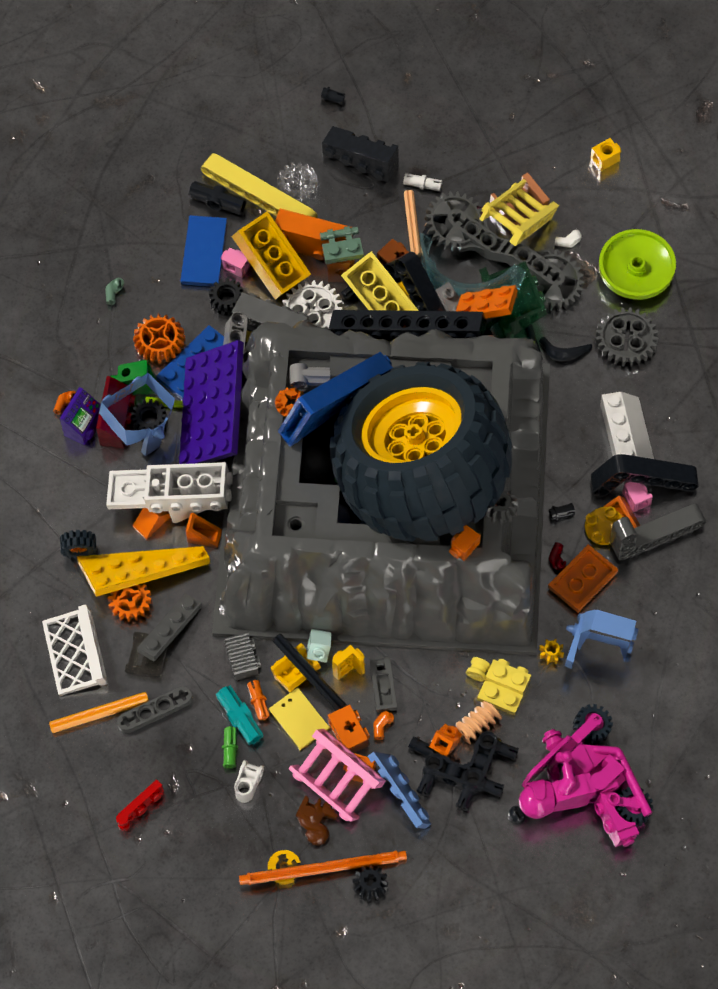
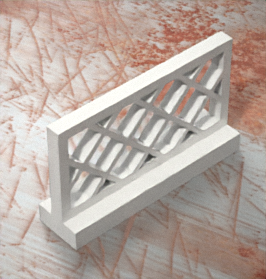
M86 604L79 606V610L42 621L59 696L98 684L100 686L108 684L92 611ZM78 616L79 623L75 629L67 625L71 618ZM55 623L61 625L56 635L50 632L49 625ZM65 628L73 631L67 641L60 638ZM76 634L83 637L79 647L71 643ZM57 640L65 643L60 653L54 651L53 648ZM69 646L77 650L72 659L64 656ZM81 652L87 655L84 665L75 662ZM61 658L69 661L64 671L58 669L57 666ZM73 664L81 668L76 677L68 674ZM85 670L91 673L92 680L87 682L80 681ZM65 677L74 680L70 687L62 688L61 683Z

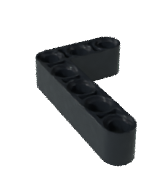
M409 252L383 264L393 279L400 277L413 304L419 311H446L416 253Z
M626 454L612 456L591 473L592 493L595 496L609 494L624 481L684 491H692L699 487L697 468L695 466Z

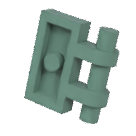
M347 226L341 230L333 231V229H329L327 232L320 233L321 241H329V243L322 244L326 264L364 257L360 238L352 239V235L359 234L358 227L350 228V226ZM335 238H346V240L335 242Z

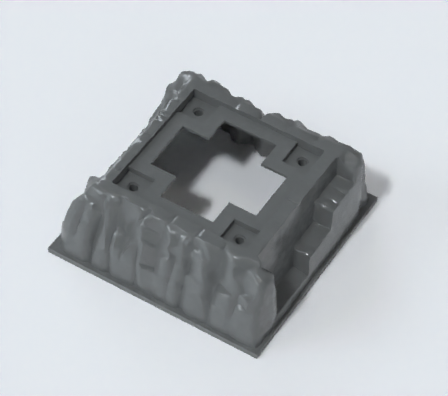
M306 320L299 321L293 327L285 323L265 322L253 330L243 354L237 455L230 456L228 470L233 475L232 484H229L232 499L228 501V509H224L212 636L231 637L248 632L249 638L273 640L274 637L281 633L288 641L308 642L311 629L331 632V643L537 656L550 364L542 363V353L537 350L536 342L526 337L499 339L493 335L473 338H452L445 332L437 329L429 330L426 334L419 337L406 332L388 342L385 339L378 340L366 333L354 332L352 330H348L339 336L328 328L315 326ZM381 352L390 359L393 368L400 365L411 367L415 366L417 362H430L431 365L436 367L442 363L461 369V371L469 376L473 375L498 402L510 433L512 468L510 478H506L503 493L509 489L511 495H516L517 502L519 503L517 516L512 517L511 522L504 520L503 524L500 523V520L493 523L491 518H487L486 515L477 523H468L467 525L481 536L480 544L465 561L460 558L457 559L449 553L452 544L451 540L454 537L451 533L440 535L439 540L425 541V539L416 538L411 542L393 538V536H388L384 533L380 534L368 525L337 523L340 495L339 485L299 483L303 438L289 447L278 432L286 417L277 411L275 398L279 391H283L287 387L291 388L290 366L292 364L303 363L308 367L330 368V379ZM308 386L305 389H299V391H303L305 394L318 386ZM288 398L287 405L295 404L296 398L292 400ZM294 526L301 527V529L296 531L291 528Z

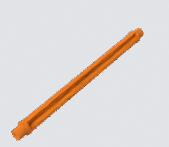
M395 850L376 855L247 873V875L239 876L240 885H251L356 869L362 866L369 867L371 864L376 866L399 863V861L407 860L406 851L397 852Z

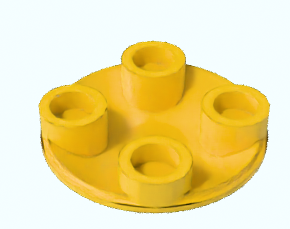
M614 507L597 508L587 514L585 518L586 535L596 544L609 545L612 525L623 517Z

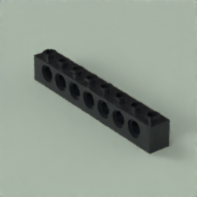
M333 310L329 330L339 336L348 330L363 332L375 339H385L387 341H392L406 332L419 337L433 329L445 332L452 338H473L485 335L487 321L483 312Z

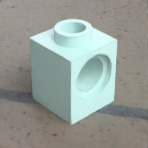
M311 629L307 644V659L327 663L331 648V632Z

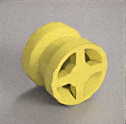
M473 657L471 667L467 669L466 674L476 681L483 682L486 677L485 673L491 665L484 659Z

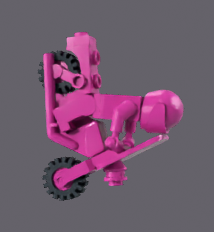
M589 704L585 708L582 707L575 716L573 730L576 731L571 737L568 735L562 738L561 731H556L555 729L549 730L544 734L545 737L542 741L544 744L546 743V749L550 753L528 773L521 786L524 789L519 797V807L526 816L540 819L552 812L587 806L588 803H594L595 811L600 815L604 830L609 834L615 847L620 845L626 847L635 842L634 839L639 834L637 825L639 827L642 826L653 813V805H651L653 800L652 798L648 799V792L645 795L643 794L644 789L640 788L623 751L619 747L594 746L597 742L600 744L607 738L612 730L613 722H611L612 717L607 716L609 712L607 710L605 712L602 711L604 707L600 706L597 709V704H593L592 707ZM560 763H563L562 772L564 777L562 780H558L560 778L558 767ZM547 768V776L550 781L544 779L533 781ZM620 788L621 792L618 795L615 792Z

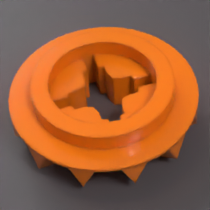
M287 387L285 390L279 391L275 398L277 411L287 417L294 405L292 403L287 405L288 398L290 400L296 398V402L300 396L304 395V392L297 390L296 387Z

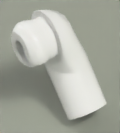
M573 230L566 238L556 236L555 246L572 248L581 240V232Z

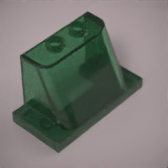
M526 261L489 275L486 267L479 269L484 289L516 285L518 290L511 315L501 316L498 321L504 338H514V335L547 315L543 303L546 302L542 291H538L536 287L539 286L538 280L535 275H531Z

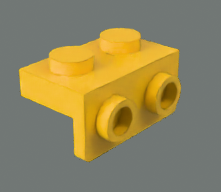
M302 643L295 647L315 671L321 668L318 661L307 659V651ZM286 656L271 666L274 678L288 692L293 691L307 679Z
M351 645L343 651H338L332 660L333 676L339 681L353 668L362 676L365 673L364 654L358 648L354 649Z

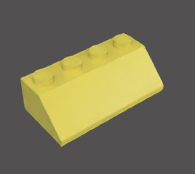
M372 251L341 275L368 310L419 311Z

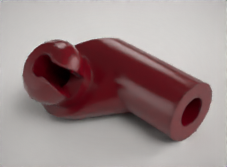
M555 542L548 560L555 570L562 571L567 565L566 561H563L560 556L564 546L561 543Z

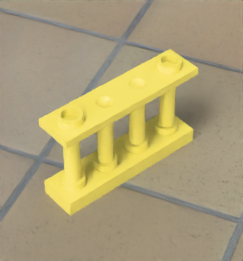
M525 179L519 183L515 182L509 190L491 203L487 202L481 210L483 212L480 217L481 221L492 216L511 231L513 236L510 243L514 246H517L552 220L559 207L554 201L549 205H542L522 190L527 182ZM519 196L539 212L532 211L530 208H528L526 205H524L522 202L516 199V197ZM507 203L512 204L514 207H516L530 219H525L524 217H522L519 213H517L515 210L509 207ZM498 210H502L504 213H506L520 225H515L514 223H512L510 220H508L506 217L500 214Z

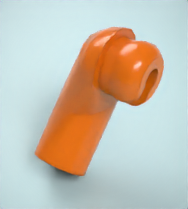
M384 711L376 718L373 723L374 740L384 739V726L394 721L392 713Z

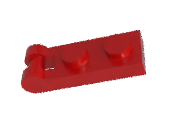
M157 779L116 816L120 830H128L130 822L136 816L143 815L147 810V806L152 802H157L162 797L164 792L163 785Z

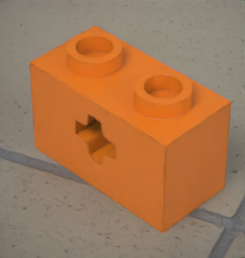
M348 705L328 714V723L337 740L351 752L356 753L368 747L370 735L366 727H361L359 723L361 718L358 711L353 710Z

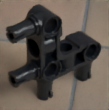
M486 731L476 741L472 759L467 764L462 765L454 762L444 755L429 754L425 758V764L422 769L423 777L416 791L422 795L424 790V796H429L434 780L459 788L462 791L455 806L461 809L463 804L462 810L468 811L473 795H476L478 792L485 791L498 797L501 796L504 784L487 779L488 771L495 755L499 754L515 761L519 748L503 743L501 738H498L493 732ZM488 740L491 741L493 745L485 746L483 745V742ZM435 762L439 764V767L433 769L429 767V764ZM475 777L478 779V782L470 783L468 778Z

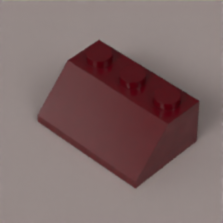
M107 376L102 400L107 395L112 396L128 385L111 376ZM133 392L107 408L125 430H127L128 424L132 423L131 407H135L136 395H133ZM99 414L96 430L100 446L123 448L124 442Z

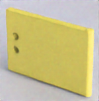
M298 687L268 709L300 751L316 740L312 737L316 730L325 729L328 731L330 729V726L327 725Z

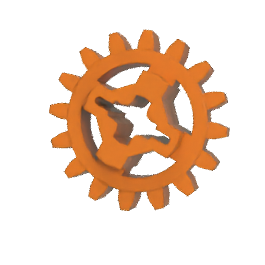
M146 584L110 593L112 596H108L109 609L113 610L114 616L119 614V620L121 621L124 617L127 618L128 622L133 617L138 621V615L145 617L144 610L150 611L148 604H152L151 592L147 590Z

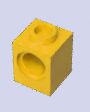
M611 138L591 149V159L600 171L620 161L621 148Z

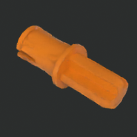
M253 680L254 685L250 681L247 687L252 698L251 704L254 705L258 719L266 720L270 716L265 702L267 698L263 695L260 681Z

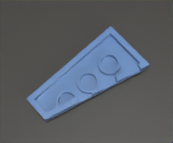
M372 752L368 755L371 762L376 761L380 767L378 770L382 778L385 777L391 783L390 790L393 795L400 800L402 799L403 803H401V806L415 827L421 829L429 827L431 825L428 819L429 814L418 802L419 797L410 788L408 777L398 767L399 762L397 758L391 754Z

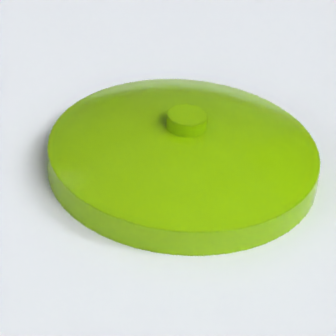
M630 229L615 234L605 243L599 257V272L607 287L622 297L635 300L648 299L662 293L672 282L676 269L675 255L667 241L651 231L642 229Z

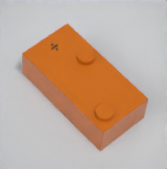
M281 208L275 219V223L297 253L312 256L317 260H325L322 244L329 243L328 240L321 241L320 233L327 232L329 229L335 231L347 227L346 225ZM345 237L335 238V242L346 240Z

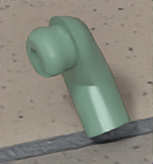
M116 278L106 286V304L113 305L116 303L115 295L124 286L122 278Z

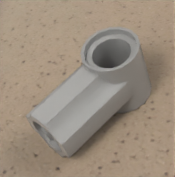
M295 363L290 366L291 388L296 387L299 390L305 389L308 386H320L330 380V368L308 367L303 363Z

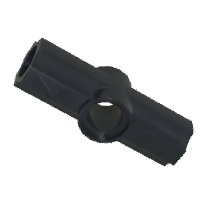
M197 181L192 182L188 193L190 198L205 202L213 210L220 211L224 209L238 215L243 214L247 203L245 198L229 193L222 186L215 185L211 187Z

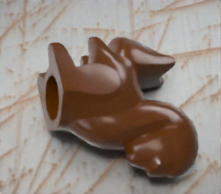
M306 795L295 815L300 825L307 830L305 836L308 838L307 840L316 846L323 845L329 838L328 828L321 823L323 817L332 820L338 818L334 807L327 801L321 806V798H319L315 804L309 803V797Z

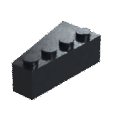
M332 126L322 142V153L327 157L335 158L344 165L357 168L360 172L368 173L380 181L383 180L388 183L399 166L398 145L392 144L390 147L385 145V141L377 140V142L369 140L368 136L362 135L357 137L351 131Z

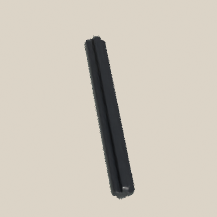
M281 633L273 638L274 644L336 711L347 706Z

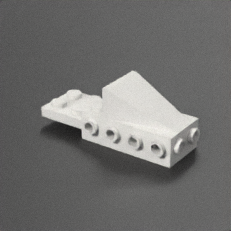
M226 462L147 465L146 470L109 471L106 506L108 509L147 508L149 512L153 513L169 511L172 522L178 523L189 518L190 513L198 514L205 510L220 511L221 509H228V501L232 499L229 484H232L233 475L232 472H229Z

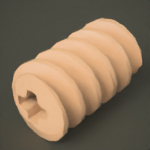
M483 701L481 707H475L474 712L470 711L468 717L464 716L462 718V722L458 721L456 728L462 733V738L468 744H471L470 737L476 741L477 736L475 733L481 735L483 733L482 728L489 730L488 723L496 725L494 718L502 720V716L494 705Z

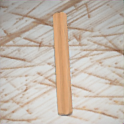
M406 190L404 191L410 250L416 253L418 257H421L414 191Z

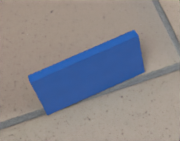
M189 215L180 280L182 285L214 287V282L219 284L227 218Z

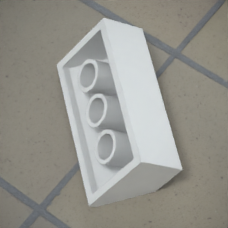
M624 392L603 394L600 407L612 456L626 454L654 459L639 397Z

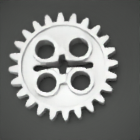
M313 280L312 285L305 281V286L302 287L301 284H298L299 289L291 288L293 294L286 293L288 300H282L283 305L292 309L293 312L302 311L307 314L311 322L318 320L313 325L329 329L333 310H343V303L336 289H331L330 284L324 287L323 281L319 285H316L315 280ZM325 305L329 306L326 309H322V307Z

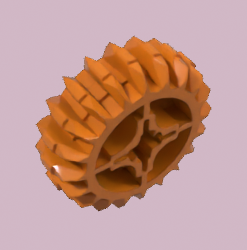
M159 313L156 318L150 315V320L144 318L143 324L138 323V329L134 331L133 342L135 343V349L138 350V355L143 356L144 360L150 358L152 364L155 360H158L159 364H161L162 360L168 363L169 358L174 359L176 354L181 353V349L185 346L186 338L183 327H181L179 321L175 322L174 317L169 319L167 314L163 318ZM170 332L175 336L173 341L169 338ZM146 336L150 340L149 345H146L144 342Z

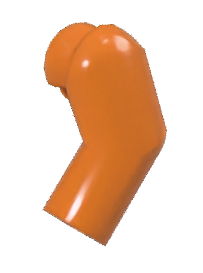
M76 391L60 394L53 412L62 415L65 406L70 403Z

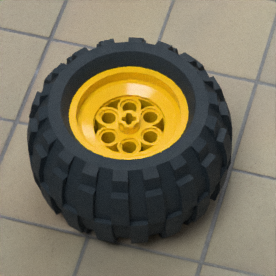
M417 362L415 366L411 367L400 365L391 368V372L382 376L377 374L368 380V385L363 389L358 388L349 397L350 400L346 403L347 406L341 408L333 425L334 437H330L333 473L346 503L361 521L364 520L371 529L380 534L384 533L404 541L413 542L416 538L433 541L439 540L440 535L447 533L455 535L464 531L465 525L470 522L477 523L485 516L488 506L495 505L505 489L506 478H510L512 442L498 402L473 375L469 376L461 371V369L442 363L436 367L431 365L430 362Z

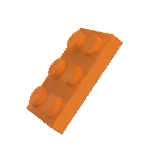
M516 285L495 289H484L478 292H466L461 294L456 311L483 312L486 319L511 315L518 290Z
M588 544L548 584V588L579 613L618 573L619 569Z

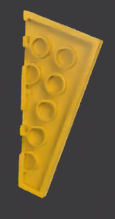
M199 546L77 556V561L97 597L210 564V557L204 547Z

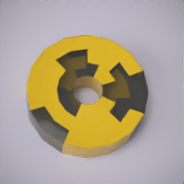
M280 850L270 857L268 871L280 869L282 865H287L288 867L300 866L301 862L294 852ZM297 878L277 880L275 882L285 885L293 883Z

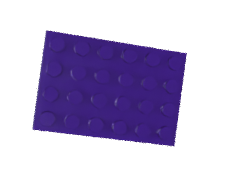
M236 340L186 358L179 464L211 463L237 455L244 342Z

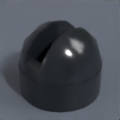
M513 806L508 812V818L512 823L519 824L523 822L525 814L519 806ZM514 810H517V812H518V813L520 814V816H521L520 818H518V816H517V814L514 812Z

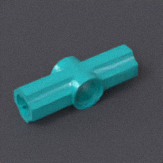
M231 685L220 689L216 697L225 709L226 715L233 727L239 730L248 745L260 741L264 735L254 721L253 715L245 702H241Z

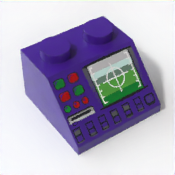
M78 388L61 415L60 422L65 437L85 445L94 435L101 404L83 388Z

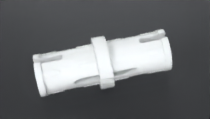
M405 173L403 181L404 185L438 192L441 191L443 180Z

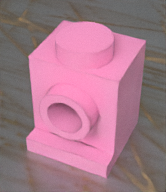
M229 248L221 256L223 269L241 278L244 277L251 266L240 250Z
M628 481L624 484L622 493L633 512L651 505L653 496L651 493L648 494L644 484Z

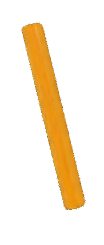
M142 692L50 721L51 731L56 733L138 707L149 701L146 692Z

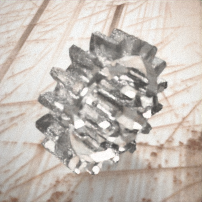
M291 162V167L285 165V171H279L280 176H277L278 189L296 200L297 197H300L303 201L305 195L310 198V192H316L315 187H318L317 174L314 173V168L309 169L308 164L302 166L301 162L298 165Z

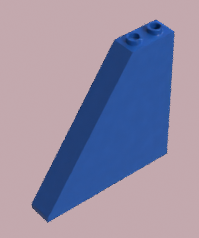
M379 352L300 396L279 428V434L289 447L296 444L339 413L342 407L347 406L346 403L350 400L349 397L358 388L363 389L368 385L369 379L377 374L382 376L389 373L391 368H393L390 359Z

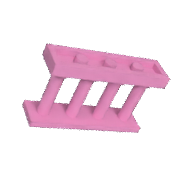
M318 729L312 735L317 740L314 749L301 766L298 764L289 767V770L293 773L292 776L296 780L307 784L334 807L342 819L350 822L358 820L360 816L354 812L356 807L370 788H381L386 780L328 731ZM328 749L332 753V758L318 778L315 779L307 771L322 750ZM343 762L348 766V771L335 789L330 792L323 786V783L337 764ZM354 775H358L363 779V785L350 803L346 805L338 797Z

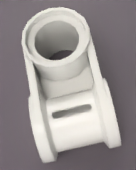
M247 760L242 762L234 786L235 796L238 801L246 803L252 800L256 788L261 781L264 766L258 767L249 764ZM241 788L249 789L246 793L239 792Z

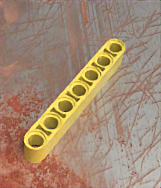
M212 153L201 166V171L207 177L276 217L281 208L318 218L317 213L310 207L215 153Z

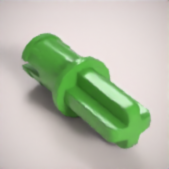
M231 726L224 729V745L222 746V750H224V768L236 767V750H238L236 745V728Z

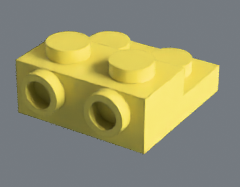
M493 659L478 694L477 701H486L494 705L495 708L515 716L531 681V674H528L529 671L524 667L518 666L516 669L509 666L510 663L504 659H499L498 661Z

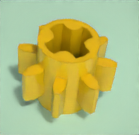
M545 639V646L540 645L539 650L542 652L540 659L544 658L547 661V665L550 662L558 664V657H564V653L561 652L564 645H559L557 639H554V641Z

